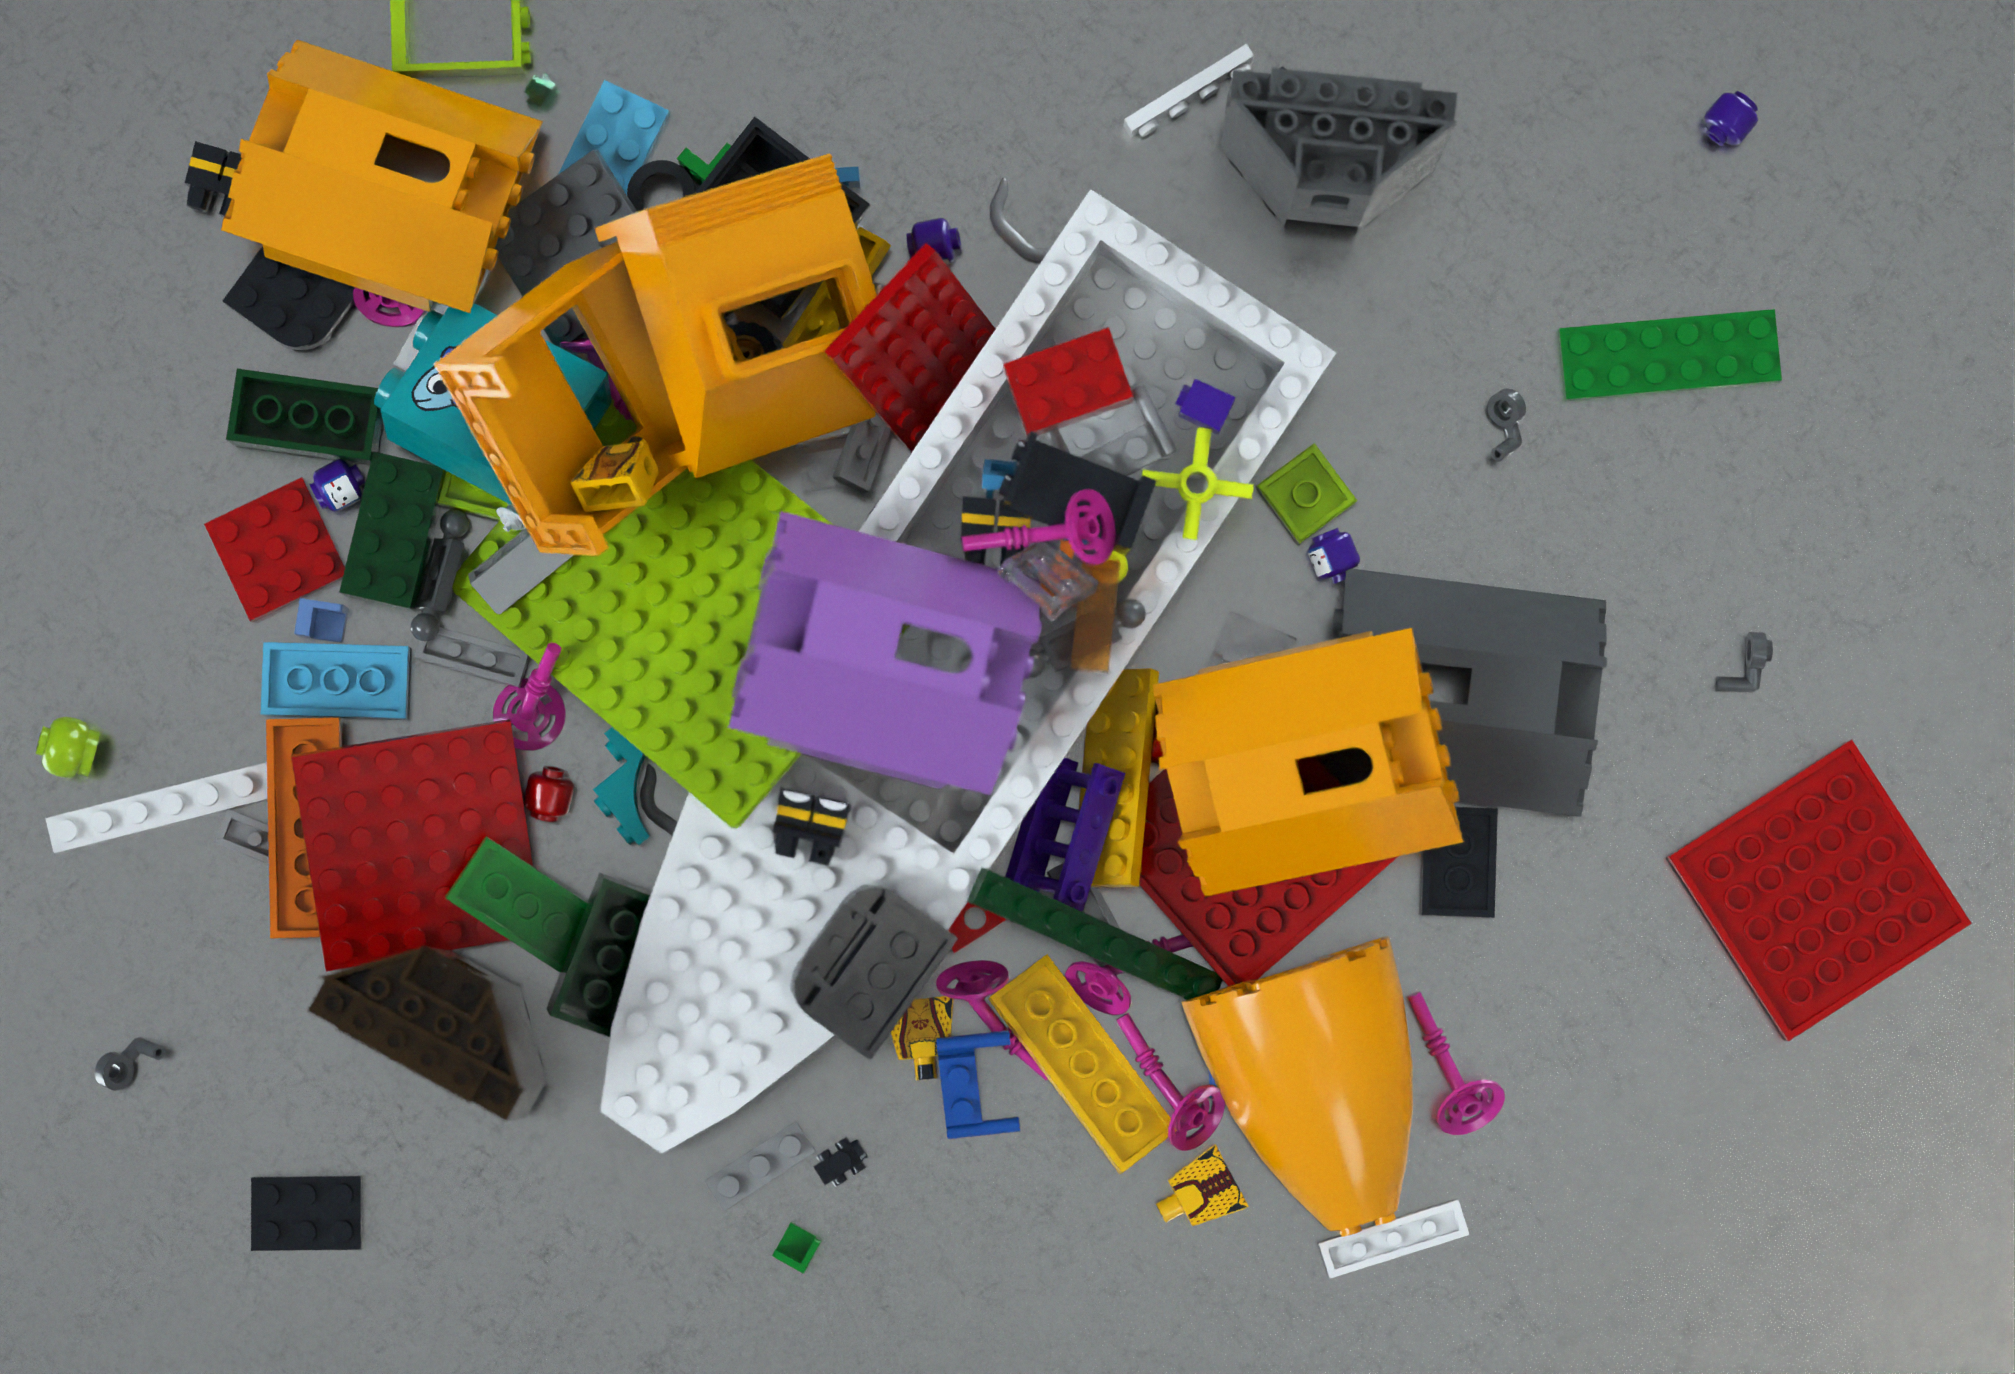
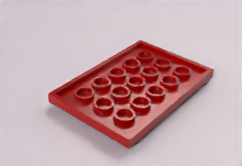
M925 243L824 352L897 439L909 451L913 452L995 331V327L936 250Z

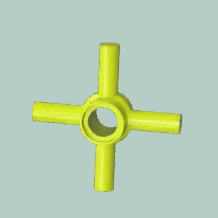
M1197 428L1192 465L1184 468L1180 474L1142 470V476L1157 480L1155 486L1178 489L1180 496L1187 501L1182 539L1197 541L1202 504L1208 502L1214 494L1252 499L1254 484L1219 480L1214 472L1207 467L1212 430L1207 428ZM1192 475H1201L1206 479L1208 488L1202 493H1193L1187 487V479Z

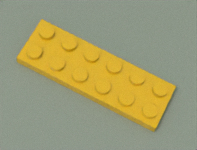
M1152 668L1124 669L1087 723L1082 773L1091 775L1094 763L1125 773L1091 887H1139L1156 712L1153 684H1158L1159 671ZM1085 788L1080 789L1079 810L1086 792Z
M1048 954L988 998L1119 1174H1122L1169 1138L1170 1116Z

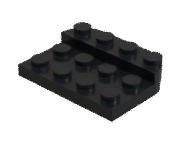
M262 246L222 302L286 348L294 351L309 350L325 345L332 338L330 334L354 303V287L266 258Z
M863 885L843 899L799 960L793 971L790 989L796 1003L806 1015L871 1061L958 938L892 890L877 885Z

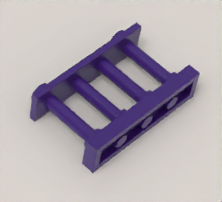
M1064 757L1022 820L1005 877L1037 892L1042 890L1053 893V899L1083 912L1125 773L1098 763H1094L1091 775L1077 772L1079 762ZM1072 785L1086 789L1080 810L1066 806ZM1061 820L1076 824L1069 845L1055 841ZM1050 855L1065 859L1059 880L1044 876Z

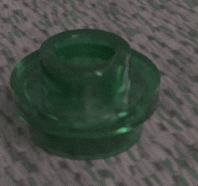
M544 72L541 77L536 74L533 75L523 91L528 95L526 103L529 105L534 103L539 107L543 104L555 82L548 79L549 74Z

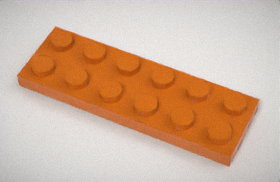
M341 718L266 719L270 938L320 937L291 755L342 747Z

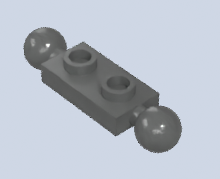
M457 509L446 511L440 519V528L444 533L443 539L434 538L415 608L421 609L422 613L413 618L410 628L413 636L420 641H430L438 635L440 625L436 618V613L445 612L446 607L451 602L453 596L452 586L456 572L461 567L463 561L462 551L465 543L457 539L467 532L469 520L464 512Z
M1126 599L1118 605L1116 613L1112 615L1107 606L1104 605L1039 637L1043 649L1038 651L1030 648L1029 656L1034 657V662L1029 678L1039 676L1043 672L1045 664L1051 662L1055 672L1122 640L1118 628L1122 626L1129 629L1136 628L1145 620L1146 611L1143 604L1135 599Z

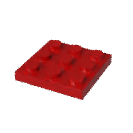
M303 477L204 524L251 622L343 578L345 564Z

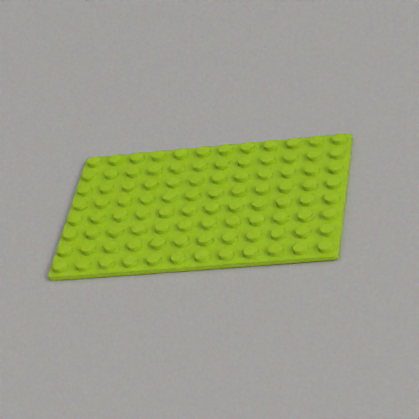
M612 397L611 405L594 430L603 446L621 444L637 430L636 424L632 420H626L618 409L613 406L614 400ZM752 460L696 479L693 471L689 472L687 468L650 497L645 506L636 508L603 535L609 548L599 556L573 555L499 615L494 612L470 584L468 574L522 530L510 529L507 532L503 529L504 524L499 520L456 572L452 589L457 596L538 664L548 644H558L561 647V652L550 675L732 829L739 828L802 754L767 745L768 737L729 728L735 702L732 694L740 661L747 652L761 590H758L766 553L773 544L780 511L833 524ZM902 624L899 639L911 625Z

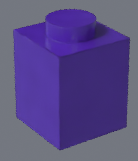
M1194 379L1191 387L1184 384L1175 405L1181 407L1178 417L1199 427L1211 429L1212 433L1219 435L1236 397L1198 379Z

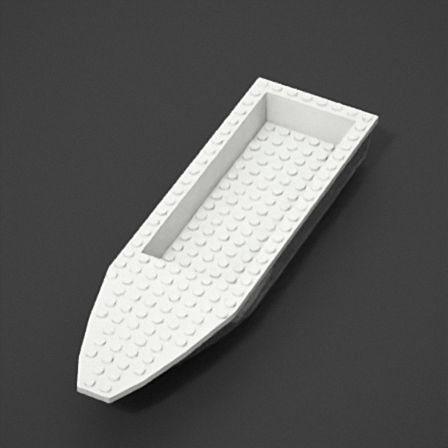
M1090 189L858 532L965 560L960 541L963 496L986 498V488H982L985 459L1016 462L1011 460L1015 446L1019 439L1026 440L1027 437L1003 370L1004 363L1109 327L1131 390L1144 384L1177 448V451L1140 469L1129 475V477L1139 480L1142 477L1143 469L1180 474L1184 468L1192 465L1197 428L1202 427L1178 417L1181 407L1175 405L1184 384L1191 387L1194 379H1198L1236 397L1219 435L1211 433L1207 467L1214 472L1219 480L1249 484L1336 355V352ZM1133 399V403L1059 428L1058 430L1070 453L1081 457L1142 425H1146L1147 422L1135 399ZM1045 434L1037 436V441L1049 445ZM1192 475L1186 481L1188 489L1196 494L1202 493L1208 488L1206 479L1201 475ZM1155 486L1132 549L1124 555L1128 562L1127 574L1116 585L1105 586L1098 583L1092 576L1091 564L1082 561L1074 552L1071 569L1082 570L1076 606L1070 607L1039 601V621H1042L1039 637L1104 605L1107 606L1112 615L1116 613L1118 605L1126 599H1135L1143 604L1146 611L1145 620L1136 628L1129 629L1123 626L1118 628L1122 640L1055 672L1051 662L1045 664V668L1039 676L1023 679L1021 692L1025 693L1026 697L1016 727V742L1013 750H1008L991 795L949 784L945 785L942 789H937L801 754L751 815L737 829H732L691 793H688L642 918L614 1017L600 1112L660 1153H664L738 1111L829 1041L834 1034L806 1015L796 1003L790 989L792 975L799 960L843 899L861 886L877 885L892 890L948 931L967 903L981 867L990 869L1239 497L1214 494L1208 502L1202 504L1197 541L1182 539L1187 501L1180 496L1178 489ZM998 489L993 494V499H996L997 502L994 533L997 532L1000 500L1004 498V496L998 494ZM1034 519L1031 521V528L1049 526ZM1061 540L1030 543L1028 550H1024L1020 569L1001 568V548H988L986 550L985 566L1040 580L1041 589L1045 564L1056 566ZM1083 550V552L1087 555H1093L1096 553V550ZM911 625L898 641L895 659L949 673H960L968 668L972 655L968 644L958 637ZM1038 639L1036 643L1031 645V648L1039 651L1043 649V646ZM781 788L816 796L809 829L812 825L817 796L852 804L841 847H836L829 866L809 862L813 842L799 839L795 859L775 854L777 834L773 832V827L776 820Z

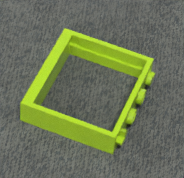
M390 0L392 71L412 78L525 74V64L531 63L530 42H525L524 28H530L529 6L524 7L523 0H511L512 60L411 64L409 0Z

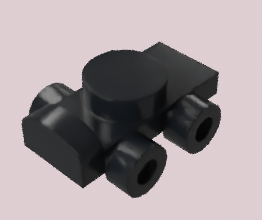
M845 1137L834 1144L838 1150L834 1154H831L829 1149L816 1156L820 1163L815 1165L814 1169L825 1185L832 1181L834 1186L837 1187L847 1180L844 1174L846 1171L851 1170L853 1175L866 1168L862 1161L867 1159L868 1156L857 1139L850 1143L848 1138Z

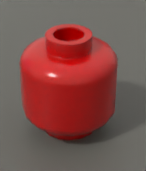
M543 766V771H537L529 775L523 803L525 808L530 811L531 817L542 821L557 822L559 817L569 813L574 783L571 779L564 776L565 770L554 766Z

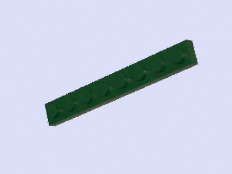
M981 867L967 899L969 903L1186 1000L1217 991L1223 982L1222 978L1212 970Z

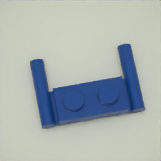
M1009 1030L936 1038L947 1138L955 1139L1019 1132V1117L982 1121L974 1051L977 1048L1011 1045Z

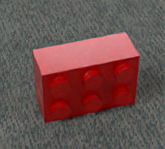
M1109 327L1003 364V370L1027 436L1031 431L1039 436L1053 429H1059L1133 403L1134 396Z

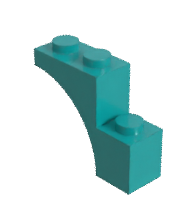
M611 727L604 733L610 740L605 746L618 762L622 758L627 762L593 789L598 795L593 801L606 817L613 814L621 825L616 829L629 845L636 842L638 846L643 847L653 838L643 823L637 802L638 778L647 756Z

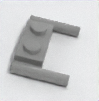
M1144 384L1134 388L1132 393L1147 424L1081 456V458L1129 476L1177 451ZM1058 428L1045 434L1050 446L1070 453Z

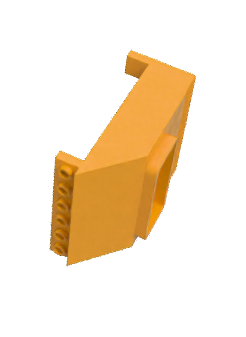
M830 153L648 208L595 228L599 242L617 237L686 448L684 451L669 455L673 469L687 466L689 472L693 471L696 479L876 417L875 411L824 352L877 295L845 193L841 189L842 184L836 175L837 170L834 168L833 156ZM825 280L841 330L738 364L734 363L719 317L720 313Z
M618 241L564 265L434 364L540 553L599 556L609 548L603 535L638 508L629 507L585 512L570 483L593 455L603 447L541 334L545 327L570 308H573L636 423V432L621 444L628 443L635 436L643 438L649 444L650 453L659 472L649 498L687 469V466L673 469L669 458L670 454L684 451L686 448ZM720 313L719 317L734 363L738 364L747 361L748 359L744 357L736 342L737 338L734 331L727 325Z

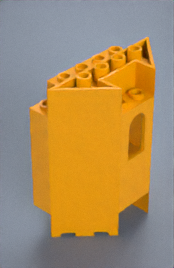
M297 39L293 44L291 52H286L278 61L277 71L271 69L267 73L269 91L249 141L244 139L240 141L238 152L241 154V161L237 170L233 173L228 196L232 200L223 218L221 231L262 244L266 258L428 312L431 310L433 303L437 302L470 313L486 270L492 271L496 264L499 250L495 249L499 237L505 239L509 230L511 218L507 217L510 207L511 205L517 207L520 201L523 186L519 184L523 173L529 175L533 167L535 154L531 152L543 121ZM388 134L443 153L450 162V171L443 180L429 183L374 164L384 138Z
M1412 627L1373 636L1372 631L1206 667L1200 669L1194 676L1153 684V694L1159 713L1155 715L1157 739L1160 741L1163 757L1159 758L1160 770L1167 768L1183 832L1178 843L1181 849H1187L1188 863L1195 877L1199 876L1201 889L1205 897L1463 843L1454 803L1459 802L1458 789L1455 780H1448L1446 767L1451 765L1450 756L1446 744L1440 745L1437 731L1442 730L1441 719L1438 709H1431L1428 695L1433 694L1432 681L1429 672H1422ZM1350 747L1361 748L1370 755L1373 762V770L1365 781L1304 794L1296 759Z

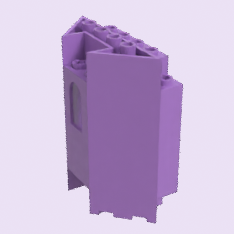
M780 511L773 544L766 553L758 590H761L747 652L740 661L732 697L735 698L729 728L768 737L767 745L937 789H942L945 785L949 784L991 795L1008 750H1013L1016 742V727L1026 694L1021 692L1023 679H1028L1031 674L1034 657L1029 656L1031 645L1038 641L1042 627V621H1039L1040 580ZM902 624H909L964 640L971 650L970 665L963 672L949 673L895 659Z

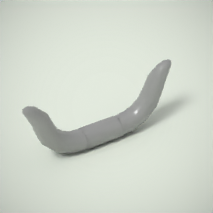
M1002 178L990 204V219L993 227L1023 257L1035 262L1042 261L1052 246L1044 249L1031 246L1004 219L1003 206L1008 196V183L1005 178Z
M648 764L640 790L641 807L650 820L673 836L678 822L661 811L654 803L653 791L656 776L653 766Z

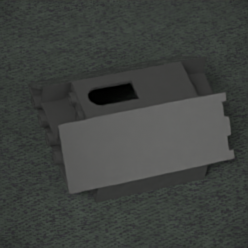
M1272 68L1270 74L1233 70L1225 106L1220 149L1243 174L1244 179L1258 196L1271 208L1283 226H1285L1286 220L1355 226L1357 234L1375 217L1403 197L1411 188L1434 172L1457 124V121H1454L1457 93L1422 89V83L1292 69Z
M1358 569L1346 570L1341 609L1334 610L1332 630L1338 631V638L1372 631L1373 636L1412 627L1420 663L1472 669L1468 705L1429 700L1431 709L1437 708L1439 711L1442 730L1437 731L1440 745L1446 744L1451 765L1446 767L1448 780H1455L1459 794V802H1456V804L1528 813L1538 811L1581 817L1585 789L1588 788L1592 770L1593 751H1596L1598 740H1594L1602 670L1607 667V657H1604L1607 643V624H1604L1606 600ZM1350 747L1327 752L1323 755V764L1343 786L1363 782L1372 773V759L1361 748Z

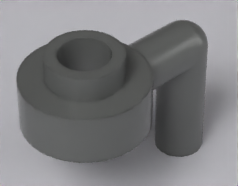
M1508 388L1494 394L1487 404L1490 418L1497 425L1504 427L1507 437L1506 440L1491 451V456L1496 461L1503 460L1522 445L1518 422L1525 416L1526 404L1523 397L1517 391Z
M1749 632L1747 635L1745 648L1746 677L1717 676L1716 691L1756 692L1760 688L1762 669L1765 667L1766 662H1771L1773 656L1772 640H1767L1764 632Z
M135 1038L121 1054L109 1052L103 1055L96 1064L95 1078L105 1088L113 1091L122 1090L129 1085L133 1078L134 1065L132 1062L140 1054L160 1060L165 1054L164 1047L143 1038Z

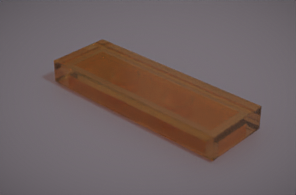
M1106 560L1103 563L1094 565L1082 561L1071 670L1109 673L1120 571L1119 561Z

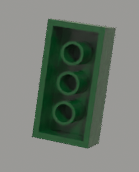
M237 368L226 440L235 446L370 464L373 451L378 452L383 420L381 409L374 404L378 388Z
M373 451L339 593L350 598L416 612L417 608H415L428 563L441 509L438 500L446 470L435 465Z
M599 872L546 1007L550 1016L610 1037L614 1017L642 918L652 893L651 891Z

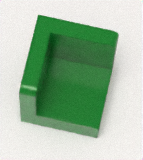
M791 1222L777 1248L774 1250L772 1257L804 1274L823 1239Z

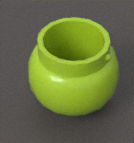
M57 718L52 722L50 728L42 727L35 754L42 756V766L53 775L71 778L79 774L88 777L96 753L100 732L89 729L85 722L76 718Z

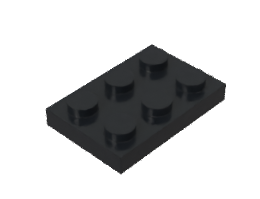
M1455 807L1463 843L1422 851L1420 915L1495 918L1498 808Z
M363 1176L251 1177V1251L363 1249Z

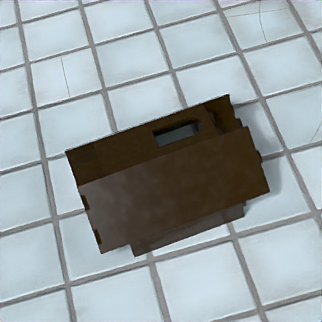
M423 946L320 977L324 979V982L311 1003L308 1012L337 1027L336 1030L468 1103H475L505 1121L526 1118L543 1086L548 1085L531 1022L529 1021L521 987L509 983L456 953L457 951Z

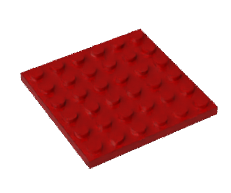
M510 719L291 755L326 972L355 967L423 946L455 950L509 940L447 900L445 896L486 836L533 866Z
M1852 739L1667 857L1786 1041L1792 1040L1972 924Z
M1316 755L1296 759L1304 794L1343 786ZM1166 768L1150 781L1148 786L1139 885L1228 986H1232L1244 981L1259 979L1399 856L1205 897L1201 889L1199 876L1195 877L1188 863L1187 849H1181L1178 843L1183 832Z

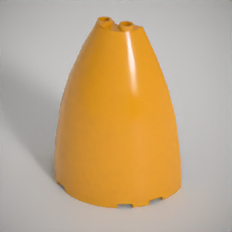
M1389 936L1319 957L1317 961L1265 978L1244 981L1182 1001L1185 1015L1201 1055L1217 1087L1220 1089V1093L1233 1119L1260 1159L1293 1197L1328 1231L1339 1230L1341 1237L1362 1231L1361 1225L1374 1221L1375 1225L1394 1221L1396 1219L1394 1212L1398 1210L1408 1159L1413 1115V1060L1403 992Z

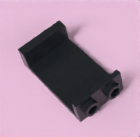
M1032 431L1026 437V440L1019 439L1011 457V460L1017 462L1012 475L1005 474L998 494L1004 496L1000 507L1049 526L1066 524V511L1073 495L1081 490H1094L1107 501L1114 517L1116 538L1113 551L1126 555L1132 549L1157 480L1144 475L1139 480L1037 441L1038 434ZM1081 500L1077 503V507L1082 505L1089 506L1090 503ZM1080 512L1079 517H1084L1085 513ZM1098 515L1096 519L1099 522L1100 530L1097 537L1102 539V524Z

